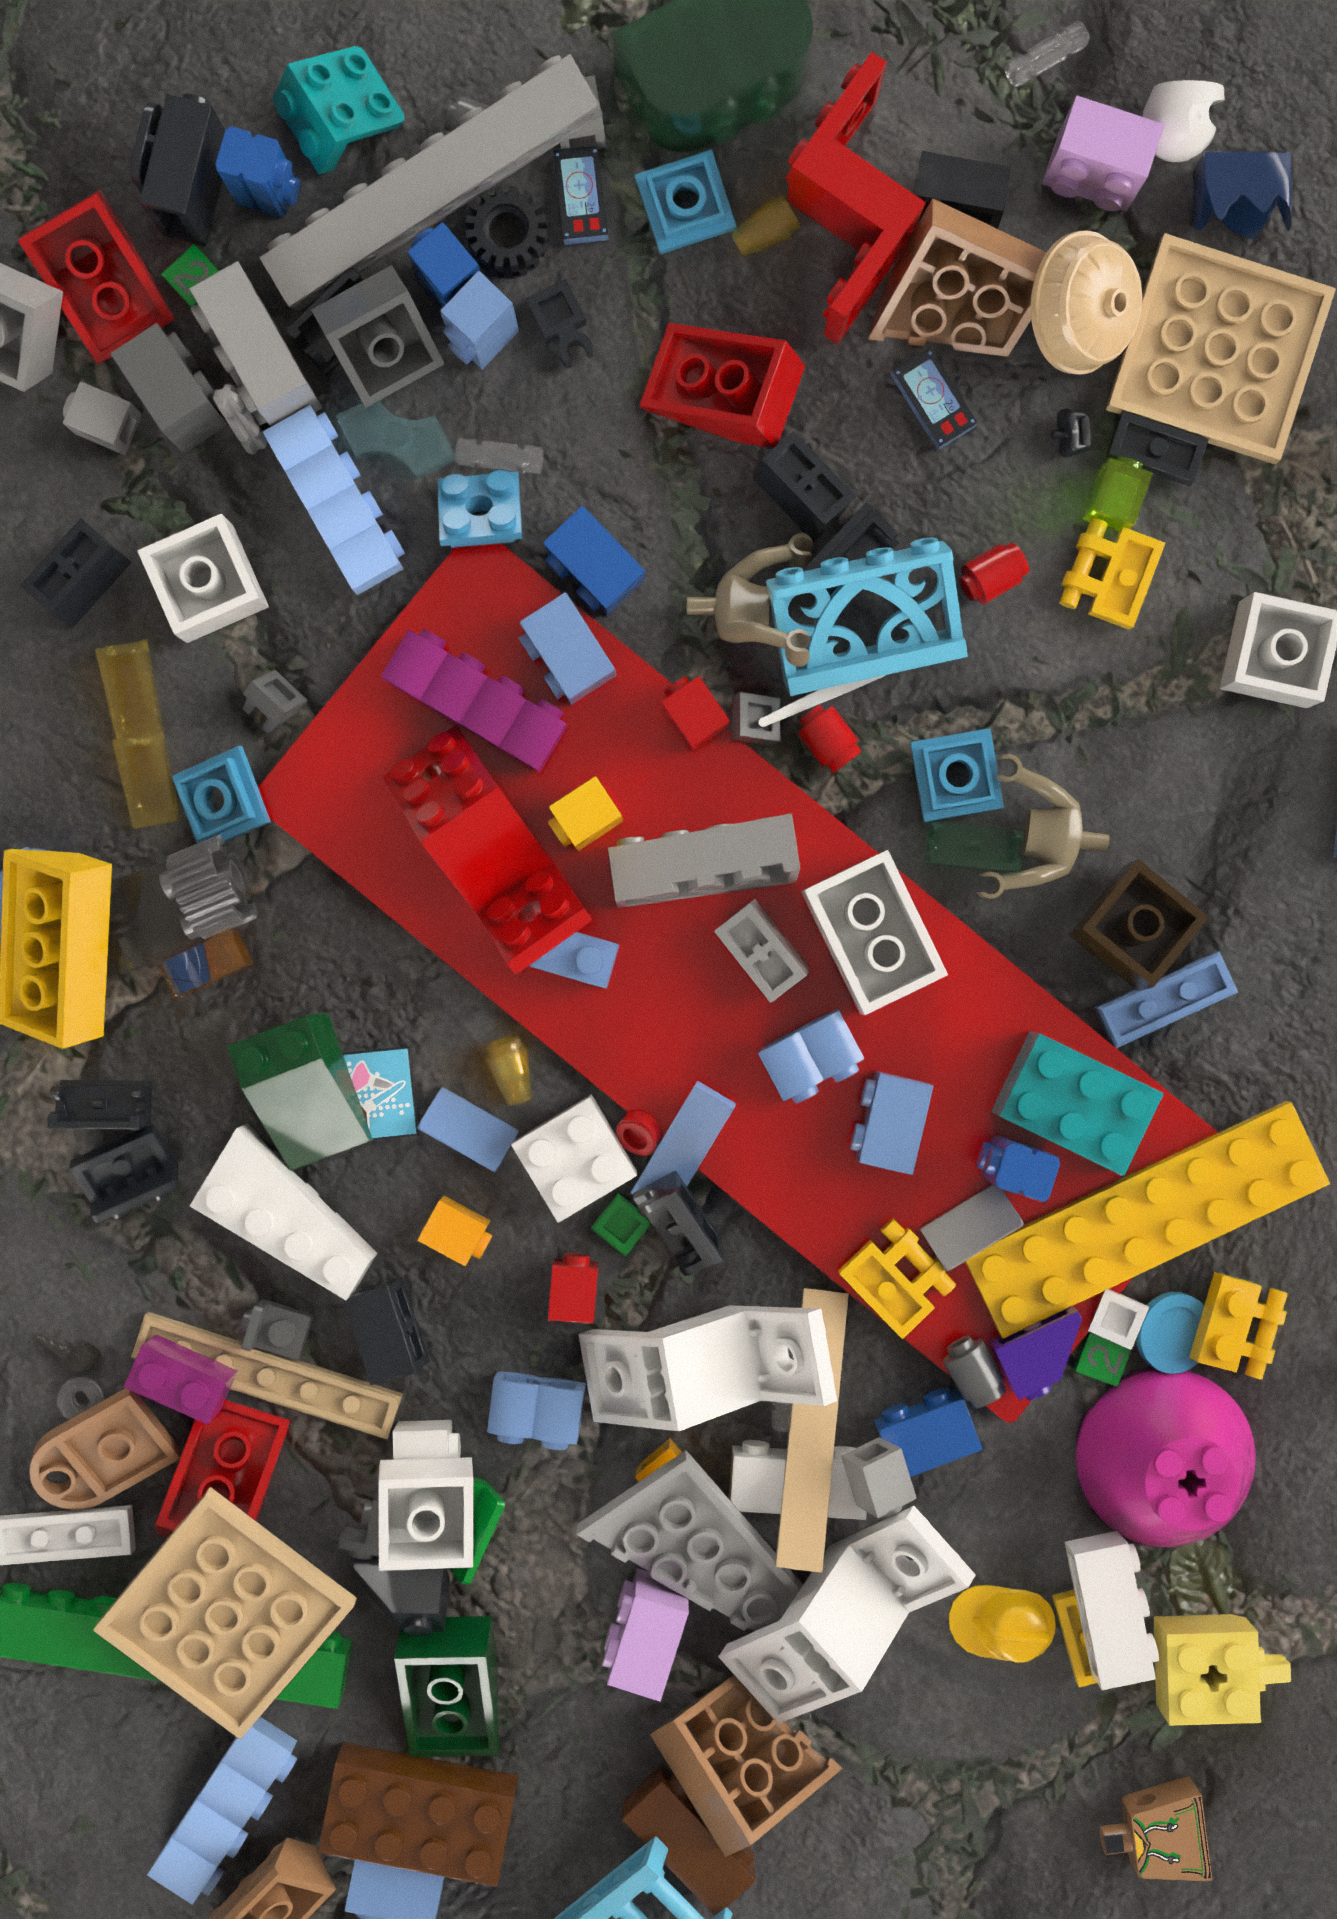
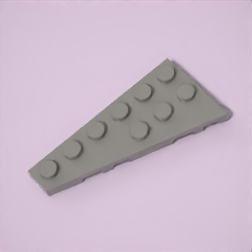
M686 1450L577 1524V1536L588 1542L594 1539L610 1548L612 1556L625 1563L629 1559L650 1571L651 1578L709 1611L714 1608L730 1617L731 1624L743 1631L749 1628L755 1632L779 1621L803 1586L802 1582L790 1569L775 1567V1551Z

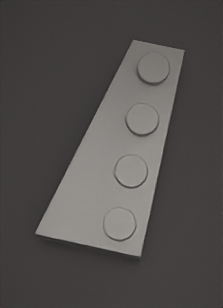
M792 813L738 824H719L710 826L706 830L690 833L688 830L671 831L662 834V838L644 841V837H628L618 840L617 846L608 848L617 908L796 883L800 871Z

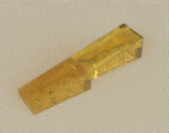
M143 639L97 648L95 652L116 736L112 743L132 827L134 829L179 820L148 641Z

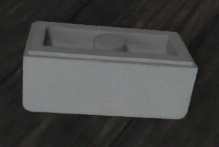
M991 1184L919 1229L944 1269L950 1271L1019 1229L1024 1223L1002 1189Z

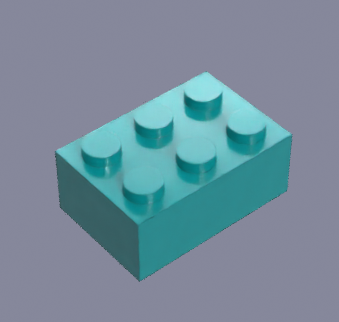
M1030 1031L991 1112L1124 1176L1164 1093L1051 1038Z

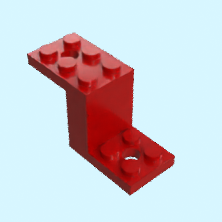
M873 52L869 54L862 66L856 62L850 68L841 84L844 92L836 103L829 100L825 104L814 124L818 129L808 142L803 138L797 144L789 158L788 163L792 167L785 179L789 183L787 202L859 251L852 263L855 267L848 281L840 278L826 300L829 305L823 313V317L827 319L823 335L837 345L902 254L919 223L925 205L923 200L846 147L878 100L887 62Z
M456 725L447 732L434 736L426 747L412 757L396 763L391 771L382 777L420 843L476 912L506 964L515 975L593 921L546 850L493 780Z

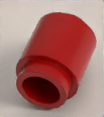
M1010 542L1005 546L998 544L962 565V576L959 578V585L964 595L970 601L977 600L980 604L985 605L1022 583V577L1029 573V565L1023 552L1015 543Z
M819 704L799 720L803 728L797 734L821 766L827 765L833 774L862 752L856 744L859 739L834 706L824 710L821 704Z

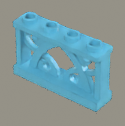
M922 538L911 542V548L893 551L889 547L877 548L868 551L865 554L866 558L848 561L844 557L832 558L823 561L821 568L803 571L799 567L787 568L778 571L776 578L766 580L775 629L790 633L795 629H802L810 636V645L807 647L810 657L804 666L798 667L790 664L786 660L785 649L778 647L783 681L790 696L968 657L966 640L963 637L953 567V553L950 547L944 541H938L937 538ZM930 567L937 575L936 586L930 595L916 602L912 597L918 595L923 590L925 579L923 578L919 583L912 584L908 580L909 573L917 568ZM894 574L893 583L881 576ZM838 586L833 591V593L829 595L826 589ZM862 589L886 598L901 609L886 619L878 632L876 645L865 647L859 636L852 630L834 625L845 606ZM804 593L815 595L813 606L808 608L800 606L805 615L816 618L814 625L799 624L789 616L788 606L796 595ZM942 599L946 629L936 631L924 611ZM909 618L912 622L900 626L901 629L907 630V637L894 641L891 638V631L900 622ZM838 636L849 641L848 650L842 653H833L834 646L839 642L837 640H828V637Z

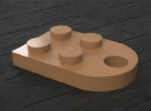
M125 1388L47 1432L38 1441L33 1450L30 1464V1480L37 1494L48 1503L64 1509H86L103 1503L181 1458V1448L139 1394ZM53 1471H62L68 1474L70 1479L63 1483H53L46 1478V1475Z

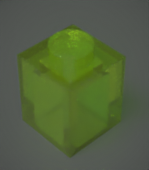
M1117 457L1116 460L1109 458L1099 471L1083 519L1089 522L1091 518L1101 519L1108 523L1107 528L1118 532L1123 527L1131 529L1136 523L1153 473L1142 469L1143 465L1128 457Z

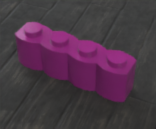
M423 629L420 635L408 630L381 677L400 691L540 773L567 729L566 723L560 720L563 712L543 699H540L537 705L521 697L525 689L505 676L501 675L497 682L484 675L482 672L486 666L472 656L462 652L459 658H456L443 650L446 642L430 631Z

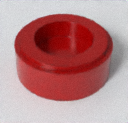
M632 1110L627 1112L618 1123L616 1135L625 1149L636 1155L646 1156L652 1154L662 1141L663 1130L658 1121L650 1114L640 1110Z

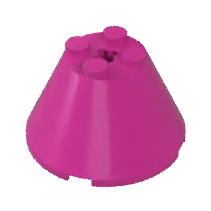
M1149 1368L1124 1376L1120 1379L1118 1387L1110 1385L1108 1387L1109 1390L1098 1400L1092 1410L1089 1408L1079 1429L1075 1450L1079 1483L1087 1501L1096 1514L1110 1528L1118 1531L1120 1535L1137 1543L1155 1547H1178L1192 1544L1211 1536L1224 1527L1235 1516L1247 1498L1252 1485L1256 1462L1251 1428L1235 1400L1213 1381L1188 1370L1182 1373L1170 1374L1155 1368Z

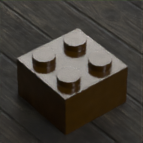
M1137 859L1121 868L1069 933V936L1139 992L1153 988L1209 916L1142 861Z

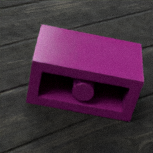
M156 1334L141 1346L124 1384V1388L208 1425L220 1412L238 1370Z

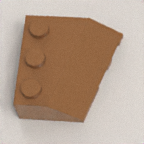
M932 198L889 275L868 333V340L884 341V337L906 339L909 345L925 346L926 342L952 345L954 350L1008 357L1031 321V295L1034 279L1039 265L1047 252Z
M732 1675L681 1710L650 1734L725 1857L751 1846L843 1769L832 1758L826 1760L810 1745L812 1740L801 1730L795 1732L785 1722L778 1724L735 1675Z

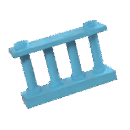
M655 1836L554 1919H608L611 1916L615 1919L619 1917L621 1919H648L632 1902L633 1898L642 1891L646 1894L652 1892L677 1919L704 1918L663 1877L665 1872L662 1868L668 1848ZM726 1907L712 1919H731L733 1913Z

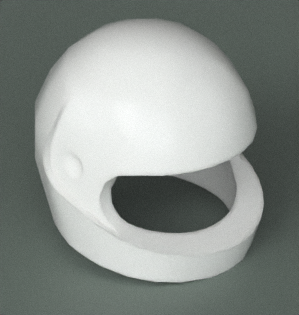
M1183 80L1165 82L1153 87L1142 117L1165 124L1155 153L1156 157L1168 162L1188 161L1199 155L1210 144L1216 132V127L1211 123L1208 111L1211 105L1225 101L1223 85L1207 81Z

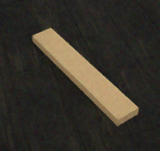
M804 1288L802 1292L801 1308L822 1310L837 1401L826 1406L791 1403L775 1567L819 1573L823 1571L848 1293Z
M151 1312L146 1313L131 1356L132 1358L136 1359L141 1346L157 1334L238 1370L230 1388L231 1390L384 1439H388L403 1393L378 1385L370 1386L369 1382L256 1347L249 1352L241 1349L243 1344L241 1341Z

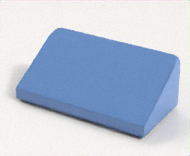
M443 1086L417 1127L424 1133L493 1172L498 1170L520 1131Z

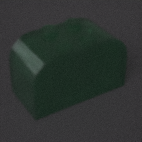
M673 0L612 32L614 72L644 131L659 146L674 152H692L713 142L723 144L734 138L739 133L740 128L754 121L757 124H761L773 118L780 108L788 104L800 91L806 76L813 32L811 11L806 0Z

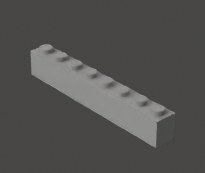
M571 54L563 59L557 55L546 60L537 68V76L523 85L520 81L508 85L497 95L499 101L484 111L482 107L470 110L459 119L458 123L460 126L445 136L442 132L434 134L420 145L421 152L407 161L404 158H399L382 169L381 174L383 177L371 185L367 186L366 183H361L347 191L343 196L345 202L333 210L329 211L328 208H323L313 213L305 220L307 227L293 236L290 233H285L272 240L267 246L269 251L259 258L287 305L298 312L302 311L314 303L349 268L353 267L358 273L362 272L416 237L425 229L430 228L484 191L490 189L601 117L603 113L600 105Z

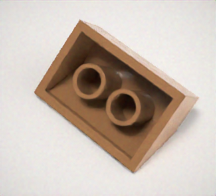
M286 1838L272 1849L266 1860L252 1874L245 1877L240 1882L238 1888L219 1907L215 1908L208 1915L207 1919H308L336 1888L316 1846Z

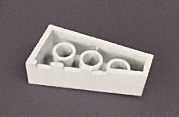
M248 1123L236 1128L190 1204V1207L344 1300H347L355 1292L377 1255V1252L337 1212L334 1213L324 1203L319 1194L308 1183H305L293 1170L289 1169L285 1160L276 1151H273Z

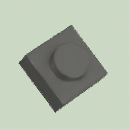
M739 692L733 696L732 740L773 746L779 743L780 721L761 727L759 720L780 709V698Z

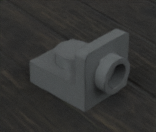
M262 1299L254 1306L253 1310L247 1308L243 1315L238 1333L245 1336L241 1349L250 1352L256 1347L299 1360L314 1314Z
M379 1491L373 1501L366 1500L364 1505L361 1528L368 1530L346 1527L339 1537L337 1547L348 1550V1554L352 1557L372 1559L375 1555L379 1556Z

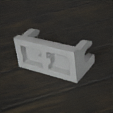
M756 899L714 931L770 1003L807 976L811 970Z

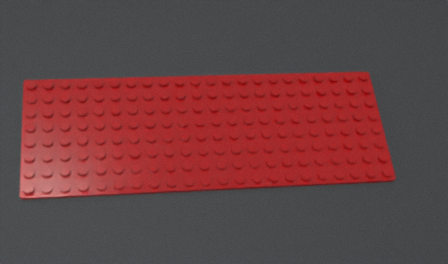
M502 543L455 547L258 786L271 820L627 1112L640 1110L653 1116L663 1130V1137L697 1080L736 1103L734 1110L701 1162L698 1170L885 1324L887 1323L839 1274L838 1270L869 1240L884 1252L892 1242L881 1232V1229L892 1218L904 1230L909 1228L919 1238L917 1243L932 1259L937 1258L919 1228L992 1184L983 1178L982 1169L977 1167V1159L982 1144L985 1141L990 1143L991 1138H994L995 1135L1043 1149L1059 1158V1170L1050 1198L1045 1202L1002 1189L1023 1223L1027 1224L1219 1133L900 870L898 872L948 975L867 1015L860 1014L801 892L879 853L744 742L733 741L732 732L727 728L694 751H691L661 708V701L667 698L664 691L672 683L575 603H573L615 668L616 677L572 705L565 695L557 699L543 678L545 674L550 672L541 657L532 661L518 638L525 634L520 621L562 595V593ZM423 629L430 631L446 642L443 650L456 658H459L462 652L472 656L486 666L482 672L484 675L497 682L501 675L505 676L525 689L521 697L537 705L540 699H543L563 712L560 720L566 723L567 729L540 773L400 691L381 677L408 630L420 635ZM456 725L493 780L546 850L593 921L577 932L620 945L608 988L605 989L530 966L515 975L506 964L476 912L420 843L382 777L388 774L396 763L412 757L426 747L434 736L447 732ZM596 776L621 813L624 822L580 851L576 849L573 843L564 847L547 822L555 817L549 806ZM792 813L800 863V871L796 883L617 908L608 848L617 846L618 840L628 837H644V841L662 838V834L671 831L688 830L690 833L706 830L710 826L719 824H738ZM754 899L758 901L811 969L807 976L772 1003L769 1002L714 932ZM837 1008L864 1057L862 1061L857 1063L859 1071L839 1082H835L833 1077L823 1080L816 1085L819 1092L802 1102L795 1104L792 1098L783 1101L757 1050ZM1030 1031L1051 1038L1164 1093L1124 1176L991 1112ZM875 1071L926 1082L934 1086L913 1175L859 1163L855 1159L856 1151L850 1149L854 1126L856 1123L863 1124L867 1107L860 1105L863 1086L866 1079L873 1080ZM905 1256L895 1264L910 1282L919 1274V1270ZM963 1262L952 1270L945 1271L956 1283L951 1292L943 1296L932 1285L923 1294L935 1308L904 1339L950 1377L951 1375L943 1363L944 1358L948 1355L947 1347L965 1336H970L972 1340L982 1339L1002 1372L988 1341L1000 1335L966 1263ZM1133 1278L1109 1289L1120 1294ZM1105 1291L1073 1305L1078 1310L1082 1321L1070 1354L1089 1332V1327ZM1004 1377L1002 1383L1006 1388V1392L996 1401L986 1405V1407L1005 1422L1012 1423L1017 1420L1032 1400H1027L1026 1397L1018 1400Z

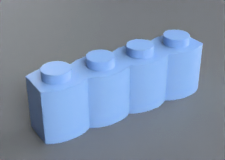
M309 405L263 431L273 452L356 595L404 569L398 559L405 554L392 530L385 534L381 530L376 518L382 516L383 513L370 491L364 494L360 493L354 479L361 475L348 452L346 451L339 455L335 449L332 440L339 436L325 412L317 416Z
M262 1717L257 1719L241 1739L235 1737L158 1855L147 1876L192 1905L201 1892L209 1896L224 1872L218 1865L225 1855L233 1859L248 1835L242 1828L250 1817L257 1821L259 1820L273 1797L267 1790L275 1779L283 1783L294 1766L297 1757L291 1753L297 1740Z

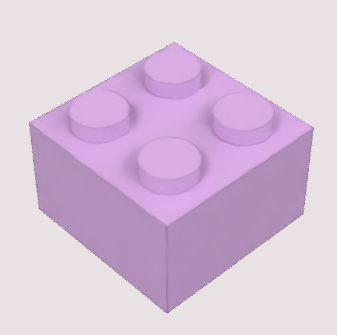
M1076 95L1058 133L1042 184L1051 187L1053 192L1063 197L1072 198L1080 196L1092 200L1097 207L1106 211H1127L1148 177L1165 124Z
M637 1568L633 1582L625 1580L617 1604L619 1610L616 1622L619 1625L610 1624L603 1648L605 1654L602 1666L609 1668L607 1685L661 1702L689 1614L688 1598L651 1578V1572Z

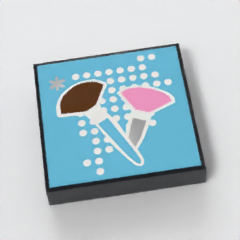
M412 1046L343 1052V1057L373 1140L419 1136L421 1132L417 1128L419 1125Z

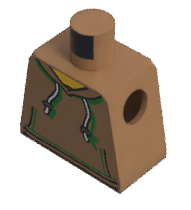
M1190 1776L1125 1795L1121 1799L1124 1823L1100 1826V1838L1104 1854L1111 1855L1128 1852L1129 1860L1138 1877L1143 1879L1212 1881L1202 1795Z

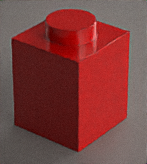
M685 676L664 691L667 698L661 701V708L691 751H694L729 727L730 720L700 676L691 682Z
M564 1253L563 1259L554 1260L548 1320L594 1323L599 1262H590V1255Z

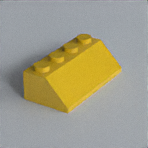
M22 849L4 850L0 950L1 1025L61 1049L104 1036L112 864L81 853Z

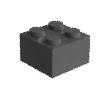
M392 265L311 309L365 408L445 364L408 290Z
M155 323L110 353L160 430L183 454L228 425L213 400L214 387L211 383L209 384L200 371L202 370L175 332L167 336L161 327Z

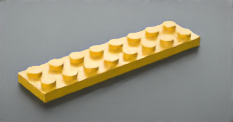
M1285 1101L1024 1224L1019 1229L966 1260L965 1263L999 1335L1002 1338H1006L1106 1289L1329 1185L1330 1182L1292 1102Z

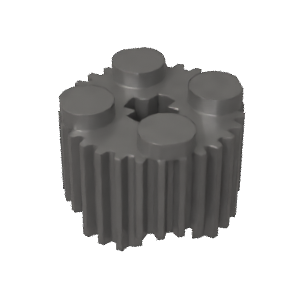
M220 835L167 856V871L159 874L161 887L165 895L170 900L176 898V902L180 905V910L183 912L179 916L184 933L190 940L197 937H202V939L210 938L254 920L258 914L255 903L248 904L245 898V884L249 883L247 872L244 870V865L240 862V858L235 852L227 855L221 846L225 841Z

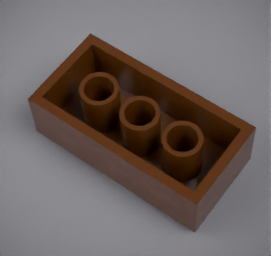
M344 1742L334 1766L318 1853L497 1887L519 1775L426 1757H410V1754Z

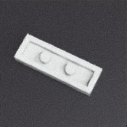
M132 1505L0 1516V1565L131 1555L136 1550Z

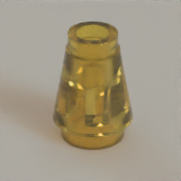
M781 195L775 200L769 197L737 227L738 229L730 234L742 256L746 257L750 253L753 254L793 238L791 233L799 229L800 225L787 200Z
M507 1036L486 1044L487 1055L484 1056V1059L502 1096L505 1098L506 1105H515L530 1100L532 1095L530 1091L527 1045L522 1044L520 1036Z

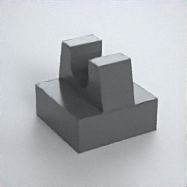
M274 670L251 681L243 693L247 699L242 709L248 715L258 710L263 712L267 716V721L263 724L262 728L267 733L278 729L289 718L299 713L308 700Z

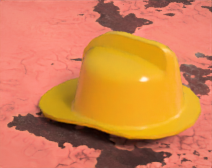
M975 1585L961 1592L953 1601L949 1612V1627L955 1641L967 1652L980 1657L1015 1663L1028 1662L1044 1653L1052 1643L1056 1631L1055 1614L1050 1604L1039 1594L1027 1590L993 1585Z

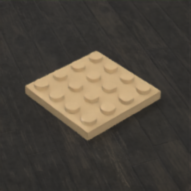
M1164 233L1159 241L1143 290L1139 323L1132 340L1124 350L1105 410L1117 414L1125 411L1209 439L1208 443L1277 464L1282 458L1336 288Z
M210 1487L100 1618L93 1631L237 1738L241 1739L351 1611L357 1598Z

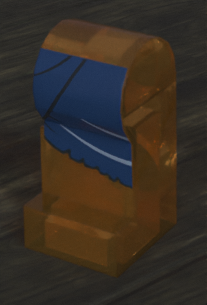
M238 929L222 931L212 936L211 939L173 956L159 965L174 998L184 996L204 986H211L254 966Z

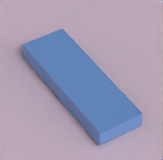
M1213 952L1163 975L1153 988L1139 992L1135 989L1130 990L1094 1008L1111 1045L1118 1048L1234 995L1238 991L1221 953Z
M697 1080L631 1191V1194L675 1170L685 1185L688 1186L734 1110L736 1103Z

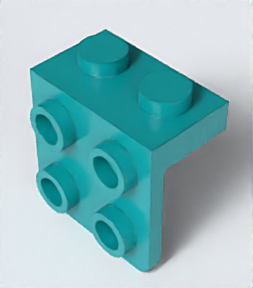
M358 46L287 64L272 97L278 114L286 121L298 140L303 154L310 159L319 175L334 171L347 143L401 127L405 119L404 113L366 52Z

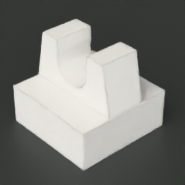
M1106 1289L1088 1331L1131 1350L1149 1306L1113 1290Z

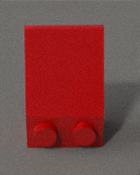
M101 189L25 233L18 239V242L43 281L63 291L61 308L97 364L112 357L111 352L155 323L162 328L175 320L131 238Z
M668 323L639 406L645 411L738 443L773 449L779 443L805 369V364L785 340Z
M228 1400L224 1401L220 1412L208 1425L195 1419L155 1524L157 1534L169 1537L210 1487L258 1522L291 1420Z

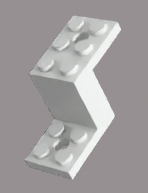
M729 1305L650 1332L591 1329L578 1334L594 1422L681 1431L759 1401L826 1406L837 1401L821 1309ZM788 1348L791 1350L794 1360L790 1359Z
M912 1506L830 1545L824 1553L822 1573L811 1572L782 1618L773 1624L726 1644L718 1657L779 1724L862 1692L908 1613L968 1588L975 1574L932 1527L929 1521L915 1506ZM906 1556H909V1557H911V1558L914 1559V1560H911V1561H910L909 1559L906 1558Z

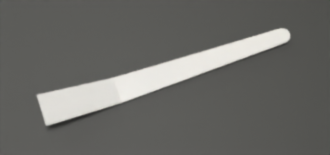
M885 675L817 690L761 718L759 725L761 727L768 726L848 693Z

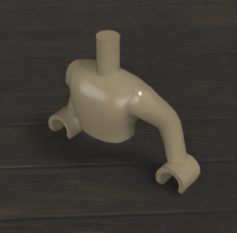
M798 533L790 539L789 544L760 549L746 556L722 576L715 597H687V615H714L718 635L722 640L730 643L753 641L785 649L786 660L790 664L798 667L806 665L810 657V652L805 649L810 645L808 633L802 629H795L790 633H786L769 627L770 599L767 586L756 585L749 582V580L763 568L777 563L789 561L792 567H799L804 570L812 561V554L810 553L813 547L812 539L807 534Z
M1006 754L997 758L1001 761H1010L1014 767L1013 774L1010 777L995 775L998 781L1002 783L1015 781L1051 802L1054 807L1045 809L1030 808L1026 815L1023 831L1022 855L1033 857L1045 864L1003 875L996 872L980 874L983 877H992L996 881L995 891L991 894L977 892L980 897L992 899L999 897L1004 890L1041 885L1064 877L1070 873L1079 849L1107 852L1110 840L1109 835L1082 831L1080 804L1067 791L1046 777L1023 768L1020 759L1015 755Z

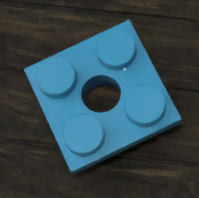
M712 150L635 174V180L659 254L736 230L737 226ZM687 190L697 196L698 202L692 208L682 209L674 203L673 198L678 192Z
M496 470L490 474L472 476L452 474L438 479L439 540L441 546L451 545V548L509 543L515 542L514 540L522 539L518 471ZM478 511H488L485 515H472Z
M990 728L910 742L923 822L1004 808L1000 781L995 778V775H998ZM958 762L967 767L970 776L968 783L964 787H955L948 782L946 770L949 764Z
M242 746L232 748L172 776L197 843L220 835L227 842L271 822ZM215 788H219L224 796V804L220 811L214 808L211 801Z

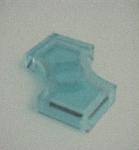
M380 400L365 408L363 403H360L335 415L357 459L371 455H384L395 458L404 463L413 472L417 480L457 460L436 416L420 420L404 419L389 412Z

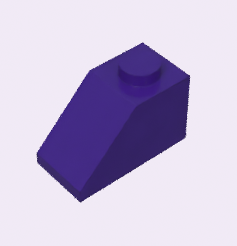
M1073 1306L1006 1338L999 1336L988 1341L1011 1391L1018 1400L1024 1397L1027 1400L1040 1398L1051 1391L1050 1385L1061 1380L1082 1321L1078 1310Z

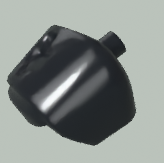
M1068 408L1061 409L1056 417L1058 429L1051 430L1050 433L1051 439L1059 440L1060 455L1064 458H1069L1088 451L1091 443V431L1087 412Z

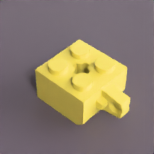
M1233 1614L1154 1616V1639L1159 1655V1661L1155 1662L1156 1706L1169 1726L1261 1723L1260 1692L1266 1691L1265 1684L1291 1682L1290 1662L1286 1660L1285 1656L1280 1654H1264V1649L1258 1646V1631L1246 1617Z

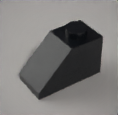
M355 1559L354 1570L361 1587L399 1631H404L409 1635L418 1637L428 1636L431 1632H445L451 1580L447 1568L379 1571V1560Z

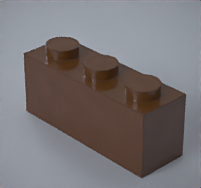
M662 1764L623 1800L622 1820L645 1844L655 1836L665 1844L668 1852L664 1864L714 1916L724 1908H728L756 1881L755 1855L752 1849L746 1847L725 1857L674 1773L671 1774Z

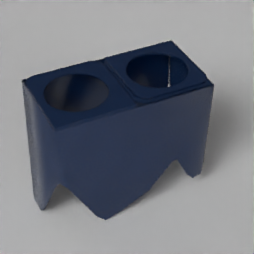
M1204 151L1193 170L1195 229L1202 230L1210 215L1215 213L1219 221L1221 220L1228 229L1243 237L1254 240L1259 235L1272 210L1278 206L1287 231L1290 230L1292 227V153L1274 151Z

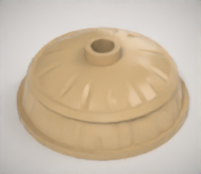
M1076 231L1066 234L1057 240L1043 257L1032 288V327L1042 354L1059 371L1067 374H1087L1097 370L1103 364L1114 360L1128 346L1137 329L1142 308L1141 281L1133 260L1119 244L1108 240L1099 233Z

